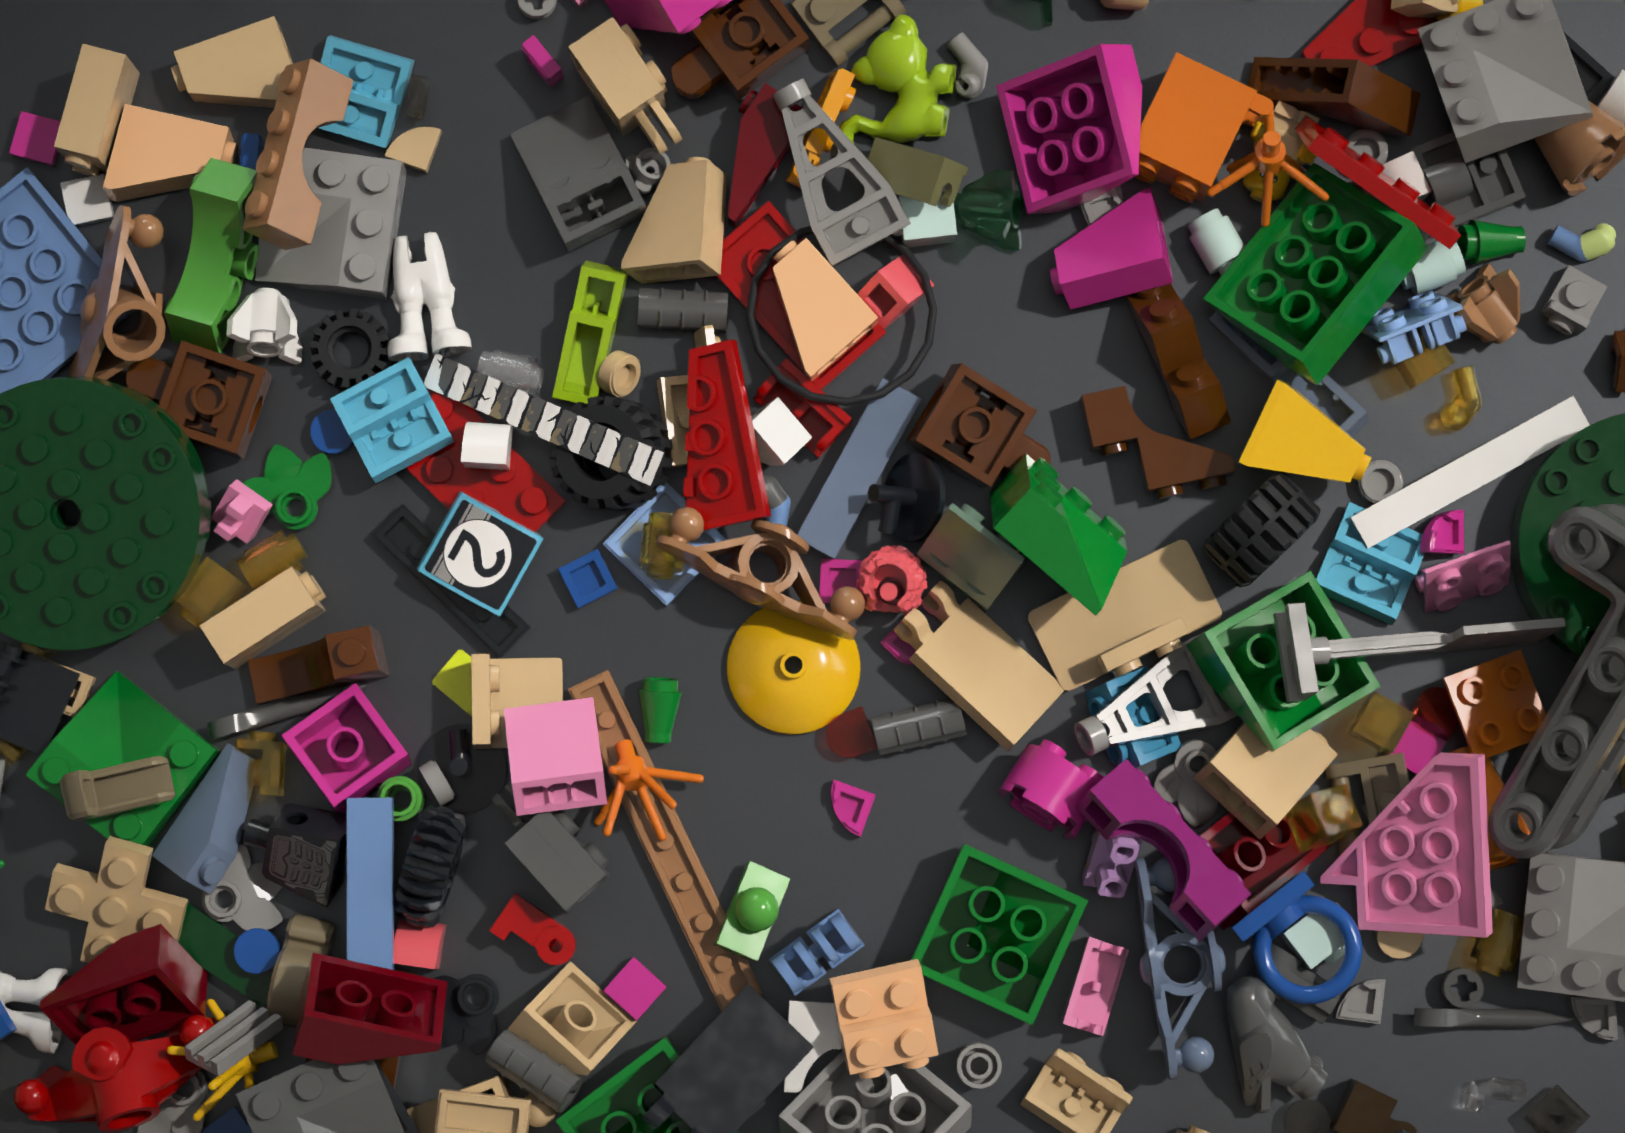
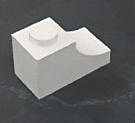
M789 1001L788 1022L814 1048L785 1078L784 1092L801 1093L805 1077L812 1064L825 1052L831 1049H841L836 1012L832 1002Z

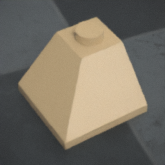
M570 961L526 1006L509 1026L508 1030L523 1040H528L529 1044L541 1052H546L547 1056L559 1064H565L566 1068L574 1074L587 1076L637 1021Z

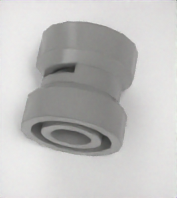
M974 1042L967 1044L959 1051L956 1057L955 1069L959 1078L966 1085L972 1088L983 1089L991 1086L998 1080L1001 1074L1002 1062L994 1048L985 1043Z

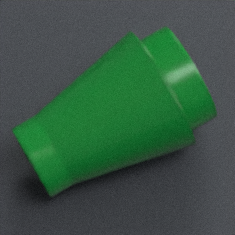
M1470 220L1467 225H1460L1458 227V232L1461 236L1456 243L1461 250L1463 259L1469 260L1472 264L1512 253H1523L1525 250L1526 235L1522 226L1512 227Z
M668 677L643 678L642 688H638L645 730L644 741L653 743L671 742L672 729L682 695V690L678 689V679Z

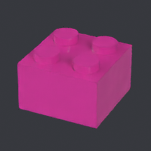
M356 683L282 734L286 746L335 812L345 813L347 811V798H366L380 788L384 781L398 775L412 765L406 750Z

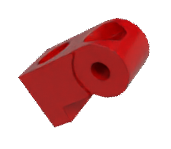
M517 893L513 895L489 930L503 941L507 939L511 932H514L534 946L539 957L550 965L566 963L576 950L575 937L568 928Z

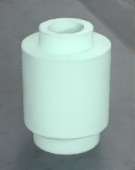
M1218 208L1203 214L1187 226L1192 234L1189 239L1210 275L1219 272L1222 276L1245 248L1229 217L1222 216Z
M1439 241L1427 244L1429 249L1401 282L1403 289L1410 288L1415 295H1419L1456 282L1457 276L1466 273L1465 262L1457 243L1451 249H1448Z

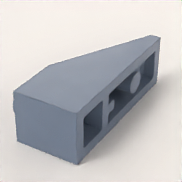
M227 743L152 856L183 880L211 894L236 857L259 762Z

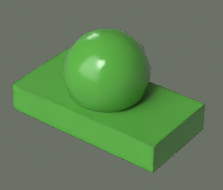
M752 861L747 862L714 945L753 963L757 962L770 929L778 918L779 907L790 878Z

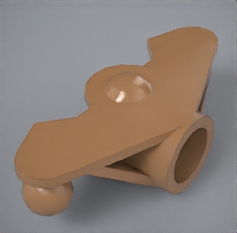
M120 205L117 208L105 238L98 279L91 283L87 295L81 304L80 330L82 337L77 354L70 366L69 376H87L107 380L134 362L151 357L160 348L165 338L166 329L165 316L162 312L163 294L150 293L127 244L129 236L130 241L141 249H150L158 245L163 238L164 228L162 222L157 217L151 214H140L131 219L130 207ZM123 264L134 287L120 284ZM131 309L140 310L141 318L133 331L126 334L112 332L116 319L123 312ZM106 345L110 351L100 358L104 346Z
M682 507L674 511L670 516L669 529L672 536L659 535L656 541L658 548L733 592L743 601L762 606L840 638L854 640L857 630L849 624V621L858 619L864 612L865 599L862 593L850 586L837 589L830 601L833 614L828 612L798 554H807L810 545L790 528L779 523L753 520L750 527L757 534L695 547L688 544V542L695 541L703 533L704 520L702 515L694 508ZM753 552L765 553L773 559L778 571L777 581L765 583L753 576L749 566L750 556ZM733 553L728 559L727 566L718 563L712 558L713 556ZM792 585L802 603L782 594V592Z

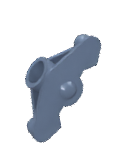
M1165 857L1159 858L1151 868H1146L1144 858H1136L1135 870L1145 953L1140 958L1139 963L1140 974L1144 983L1151 987L1169 1080L1177 1079V1067L1183 1066L1192 1073H1201L1206 1071L1214 1061V1049L1208 1040L1202 1037L1189 1038L1177 1049H1175V1043L1210 981L1214 992L1222 990L1221 974L1225 970L1226 960L1222 947L1216 944L1213 931L1205 937V941L1202 939L1199 942L1169 907L1151 891L1150 886L1154 885L1164 892L1174 891V875ZM1153 908L1179 933H1170L1157 940ZM1179 945L1193 948L1199 959V970L1196 977L1187 983H1177L1171 980L1164 970V958L1167 952ZM1165 993L1187 996L1172 1026L1168 1015Z

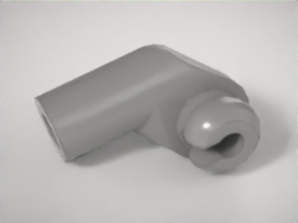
M962 32L947 45V48L961 63L958 80L955 82V89L962 97L975 98L985 88L988 61Z

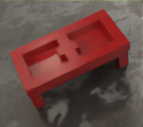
M787 358L778 367L784 376L813 393L825 394ZM772 374L756 391L757 394L753 397V400L761 407L779 397L812 436L804 447L817 459L827 451L852 423V418L838 405L810 401L779 383Z

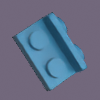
M1145 666L1087 691L1085 696L1088 701L1090 715H1096L1144 674L1149 667ZM1148 694L1141 695L1126 707L1136 727L1157 722L1160 719ZM1103 724L1108 735V728ZM1173 734L1109 746L1106 752L1116 767L1127 759L1137 768L1177 751L1181 742L1178 735Z

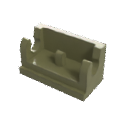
M877 137L874 139L868 157L872 165L890 183L896 195L935 207L941 197L944 186L945 192L941 198V205L950 207L953 204L963 175L966 176L969 168L944 156Z

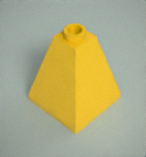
M1279 379L1271 391L1239 463L1249 467L1350 483L1352 478L1361 482L1372 457L1364 454L1366 449L1292 385Z

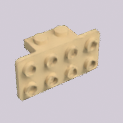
M1178 540L1121 567L1102 610L1096 616L1071 594L1067 593L1033 609L1028 615V622L1061 688L1065 691H1072L1114 670L1118 677L1123 676L1141 667L1142 664L1139 658L1153 651L1160 658L1183 647L1180 638L1218 621L1222 616V610L1190 544L1186 540Z

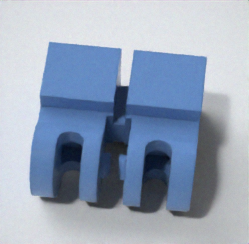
M839 909L806 932L813 941L811 946L808 947L800 936L768 959L793 996L802 992L827 973L818 961L821 957H824L833 969L865 946Z

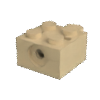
M611 17L568 46L572 64L621 136H625L639 126L657 153L661 155L668 149L649 119L651 117L656 119L674 145L682 140L677 128L663 110L666 108L664 93L668 91L664 84L666 80L653 60L645 64L641 58L643 56L639 48L641 44L626 23L620 27L615 19Z

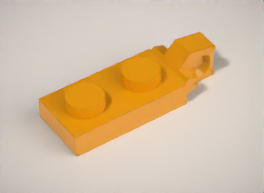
M843 68L829 74L817 101V104L834 122L839 111L844 113L847 111L856 92V88L851 87L855 74ZM821 128L811 130L803 138V144L812 165L820 166L822 151L828 153L833 145V141L825 130ZM793 161L785 181L801 188L795 162Z

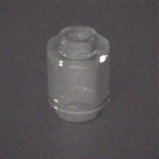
M495 349L493 352L483 351L478 363V372L531 395L532 393L539 394L544 380V368L538 367V358Z

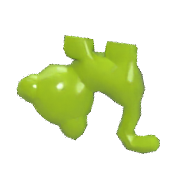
M899 14L892 22L889 30L883 32L873 41L866 56L860 58L853 65L851 73L855 74L857 81L865 85H876L879 89L898 92L899 98L883 121H876L855 114L840 123L839 128L852 142L854 134L857 132H862L874 139L877 137L898 143L915 141L923 136H945L950 111L947 106L937 104V98L939 94L953 93L957 66L955 64L942 63L935 65L931 72L926 70L928 49L919 39L918 28L910 16Z

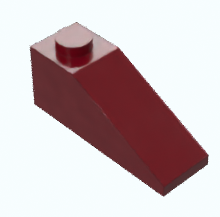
M767 83L763 85L759 92L752 89L738 110L743 116L740 119L728 210V224L735 229L791 148L782 111H780L772 96L777 90ZM796 104L790 107V110L796 112L800 111L803 107Z

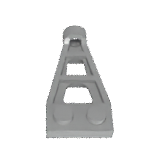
M803 78L780 89L772 96L783 114L810 226L831 266H834L907 227L911 222L890 183L811 97L812 94ZM803 100L805 101L804 107L800 111L790 110V107ZM815 128L825 130L838 149V154L835 158L820 166L811 164L803 144L804 135ZM844 167L849 169L863 184L865 192L861 200L840 211H833L826 204L822 180L831 170Z
M1201 634L1182 642L1183 647L1163 656L1096 715L1075 723L1074 733L1077 742L1087 755L1092 756L1107 749L1109 746L1216 727L1238 716L1208 683L1186 646L1187 643ZM1180 670L1188 671L1202 700L1201 706L1197 709L1175 711L1163 690L1165 683ZM1148 694L1160 719L1157 722L1136 727L1126 707L1141 695ZM1103 724L1108 728V735Z

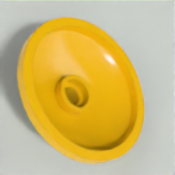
M763 607L741 625L731 642L727 657L728 683L738 706L751 720L760 726L782 734L809 733L832 723L851 703L860 679L859 651L855 640L840 638ZM791 657L799 658L803 665L800 672L796 674H791L785 669V662Z

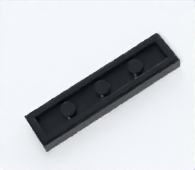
M404 504L372 534L400 564L497 658L502 659L531 629L508 605H506L501 616H498L419 572L417 567L435 534Z

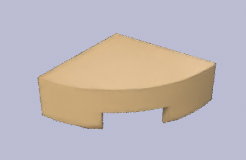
M418 127L408 130L391 143L384 156L386 159L399 160L405 166L428 173L442 135V130L434 127Z

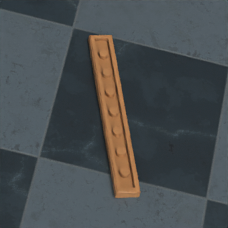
M609 670L568 689L573 700L590 697L594 699L601 758L614 786L617 783V776L610 774L608 769L619 761L615 744L621 740H631L636 756L644 758L646 767L655 768ZM652 777L666 791L661 779ZM645 786L666 834V840L660 841L650 823L637 791H624L621 802L720 1010L722 1011L747 984L759 995H762L763 992L748 961L714 945L725 918V913L675 808L670 809Z

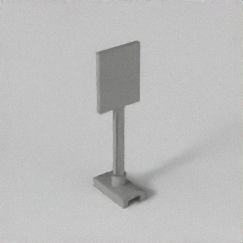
M1305 603L1285 605V612L1273 614L1287 703L1305 701L1318 693L1315 665L1328 664L1332 659L1435 650V653L1532 645L1565 627L1564 618L1462 626L1448 634L1430 631L1328 640L1327 637L1310 638Z

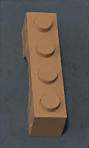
M311 58L285 67L278 80L277 87L279 93L275 108L267 121L268 135L264 150L256 163L257 176L254 188L245 204L246 218L242 230L284 250L311 245L322 203L311 191L304 176L302 166L304 145L308 136L315 128L344 120L353 79Z

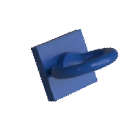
M1304 871L1232 928L1243 942L1255 934L1253 942L1255 965L1264 983L1275 994L1294 1003L1318 1004L1337 997L1350 986L1359 971L1363 947L1358 927L1346 910L1329 899L1314 895H1304L1315 886ZM1305 913L1317 914L1331 921L1339 930L1344 943V958L1339 970L1328 981L1315 986H1302L1287 980L1277 970L1271 953L1272 940Z

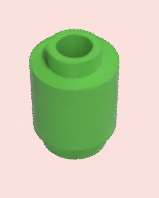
M394 776L382 783L377 793V798H394V821L409 822L416 819L424 810L426 803L425 792L421 785L405 776ZM402 791H406L411 795V804L404 809L399 808L395 802L397 794Z

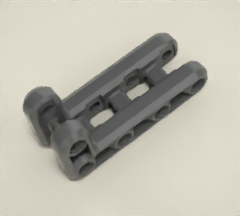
M1620 503L1602 504L1597 507H1573L1558 516L1553 522L1548 535L1549 550L1554 561L1564 571L1606 596L1610 600V607L1492 807L1489 816V832L1492 839L1505 854L1515 858H1532L1549 851V849H1558L1577 841L1585 832L1625 765V505ZM1519 814H1521L1531 832L1529 835L1523 833L1518 826Z

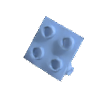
M1427 291L1410 297L1408 299L1409 305L1394 311L1392 307L1379 309L1361 332L1383 343L1382 346L1377 347L1378 356L1383 364L1391 362L1395 365L1414 356L1411 345L1417 355L1423 353L1422 344L1416 330L1418 327L1430 350L1436 347L1435 341L1438 346L1459 339L1460 333L1466 331L1467 328L1463 317L1459 315L1454 316L1453 313L1462 310V305L1439 293L1434 294L1433 291Z

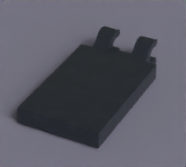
M747 984L653 1084L663 1095L646 1111L641 1119L655 1130L674 1112L692 1129L690 1133H735L814 1046Z

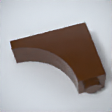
M1254 57L1247 85L1257 90L1258 94L1269 98L1274 106L1280 100L1297 108V110L1341 120L1363 129L1376 131L1380 135L1411 136L1421 93L1355 59Z
M370 625L326 634L324 638L298 648L247 660L254 696L258 705L302 696L328 688L353 685L354 683L390 677L381 633Z

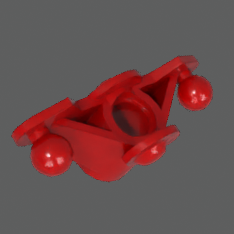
M191 1015L183 1021L182 1025L171 1028L166 1037L130 1042L129 1038L117 1029L109 1027L95 1028L83 1035L75 1045L72 1055V1070L67 1072L52 1065L37 1079L24 1080L17 1085L14 1091V1103L18 1110L31 1120L37 1122L97 1123L98 1129L104 1132H116L140 1126L157 1117L161 1112L159 1106L202 1069V1067L186 1060V1056L168 1054L167 1048L169 1046H186L218 1022L215 1018L204 1015Z

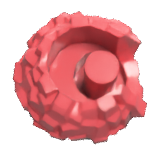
M901 545L881 547L880 550L872 551L867 558H864L860 565L857 588L865 599V609L884 613H900L902 611L905 617L913 608L917 609L921 605V596L923 591L927 589L926 570L923 569L919 557H915L908 548Z

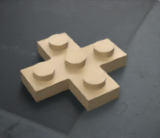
M109 836L104 846L99 874L57 863L52 872L45 910L88 922L80 961L90 963L120 938L162 924L177 942L179 941L188 899L145 887L153 853L152 847Z

